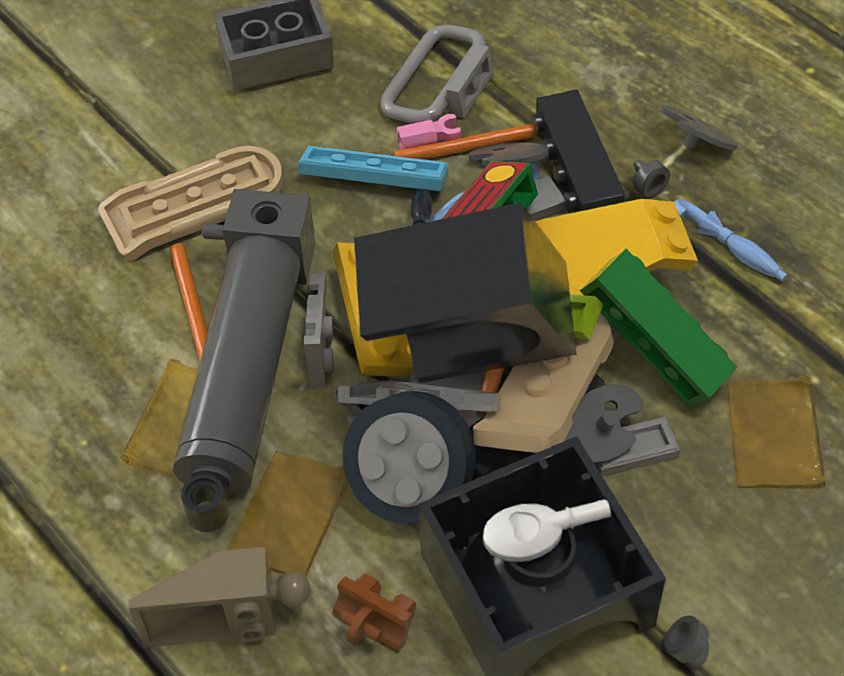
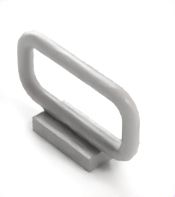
M441 25L430 29L422 37L382 94L380 99L382 112L394 120L414 124L427 120L434 121L443 114L447 106H450L451 114H455L459 118H465L494 73L489 46H486L484 36L474 29L456 25ZM450 38L472 44L430 107L423 110H415L394 104L396 98L437 41Z

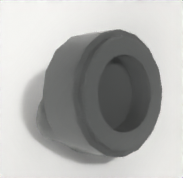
M636 160L633 163V167L637 172L634 177L633 186L642 196L651 198L664 190L670 179V171L661 162L653 160L645 164L641 160Z
M691 615L681 617L667 631L665 649L668 654L682 663L688 662L695 667L701 666L706 662L709 654V630L705 624Z

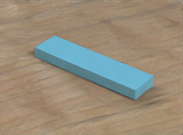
M308 146L298 162V174L441 191L448 176L449 163Z

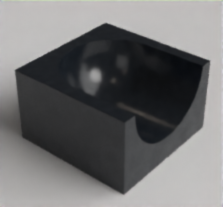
M521 202L354 238L360 336L366 341L406 334L412 356L414 378L419 383L577 355L566 261Z
M577 436L418 504L421 556L485 676H522L540 657L560 643L601 624L620 620L633 621L640 634L656 627L666 577ZM606 499L610 507V517L577 525L573 529L569 527L562 530L558 544L551 551L532 560L515 562L498 559L491 555L484 545V528L487 522L495 514L512 506L539 504L558 512L565 510L566 507L570 509Z

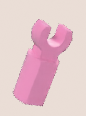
M455 114L444 115L436 122L427 120L397 127V139L400 149L403 150L461 138V128H455Z

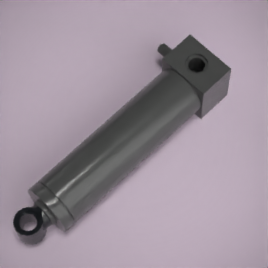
M234 189L225 224H205L202 228L204 239L225 240L228 258L173 465L174 474L178 480L184 483L181 490V499L190 525L200 532H213L220 529L229 517V506L226 497L244 493L251 487L296 285H307L316 241L310 195ZM204 501H213L209 505L198 506L200 503Z

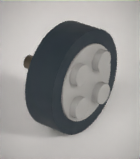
M400 392L370 404L352 422L343 445L344 473L356 498L375 515L396 523H419L418 504L470 482L476 464L474 439L465 419L447 401L426 392Z

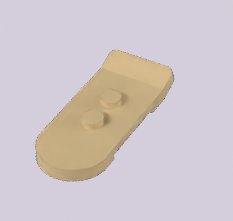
M239 146L218 153L213 159L146 183L142 181L120 189L104 200L98 206V211L119 252L129 261H133L154 247L202 230L205 224H218L225 221L234 189L279 193L283 185L282 168L277 157L268 150L256 146Z
M600 314L590 340L575 338L577 355L514 366L499 391V410L488 411L484 419L473 426L474 444L484 447L538 453L564 442L573 425L572 418L600 364L606 362L613 348L614 340L608 320Z

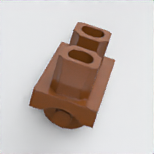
M366 573L355 581L345 576L338 583L337 590L339 594L332 614L339 617L340 622L349 626L347 640L354 645H358L365 637H368L375 642L381 641L399 652L406 644L410 623L415 613L416 602L403 594L396 595L391 602L380 596L382 586L379 584V581Z

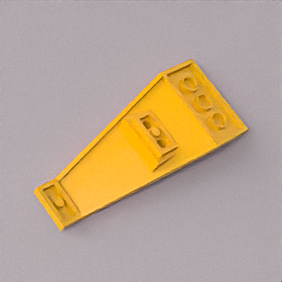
M638 199L535 221L566 261L571 295H583L580 289L609 260L626 248L632 255L638 257L644 263L648 272L657 268L691 271L698 261L675 202ZM337 242L333 250V256L361 375L409 377V375H413L412 356L406 334L366 341L360 336L354 243Z

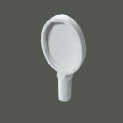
M606 499L570 509L566 507L565 510L558 512L539 504L512 506L495 514L487 522L484 528V545L490 554L498 559L515 562L532 560L551 551L558 544L562 530L569 527L573 529L577 525L610 517V507Z

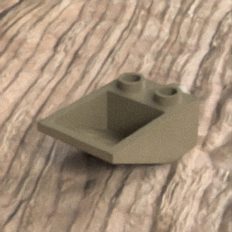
M265 547L223 550L130 599L129 611L144 647L239 638L243 641L252 642L261 640L265 636L276 635L275 600H279L287 607H298L309 598L311 587L308 579L302 573L295 571L287 572L277 582H273Z

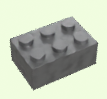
M273 0L214 14L219 46L234 91L334 67L332 37L317 0Z

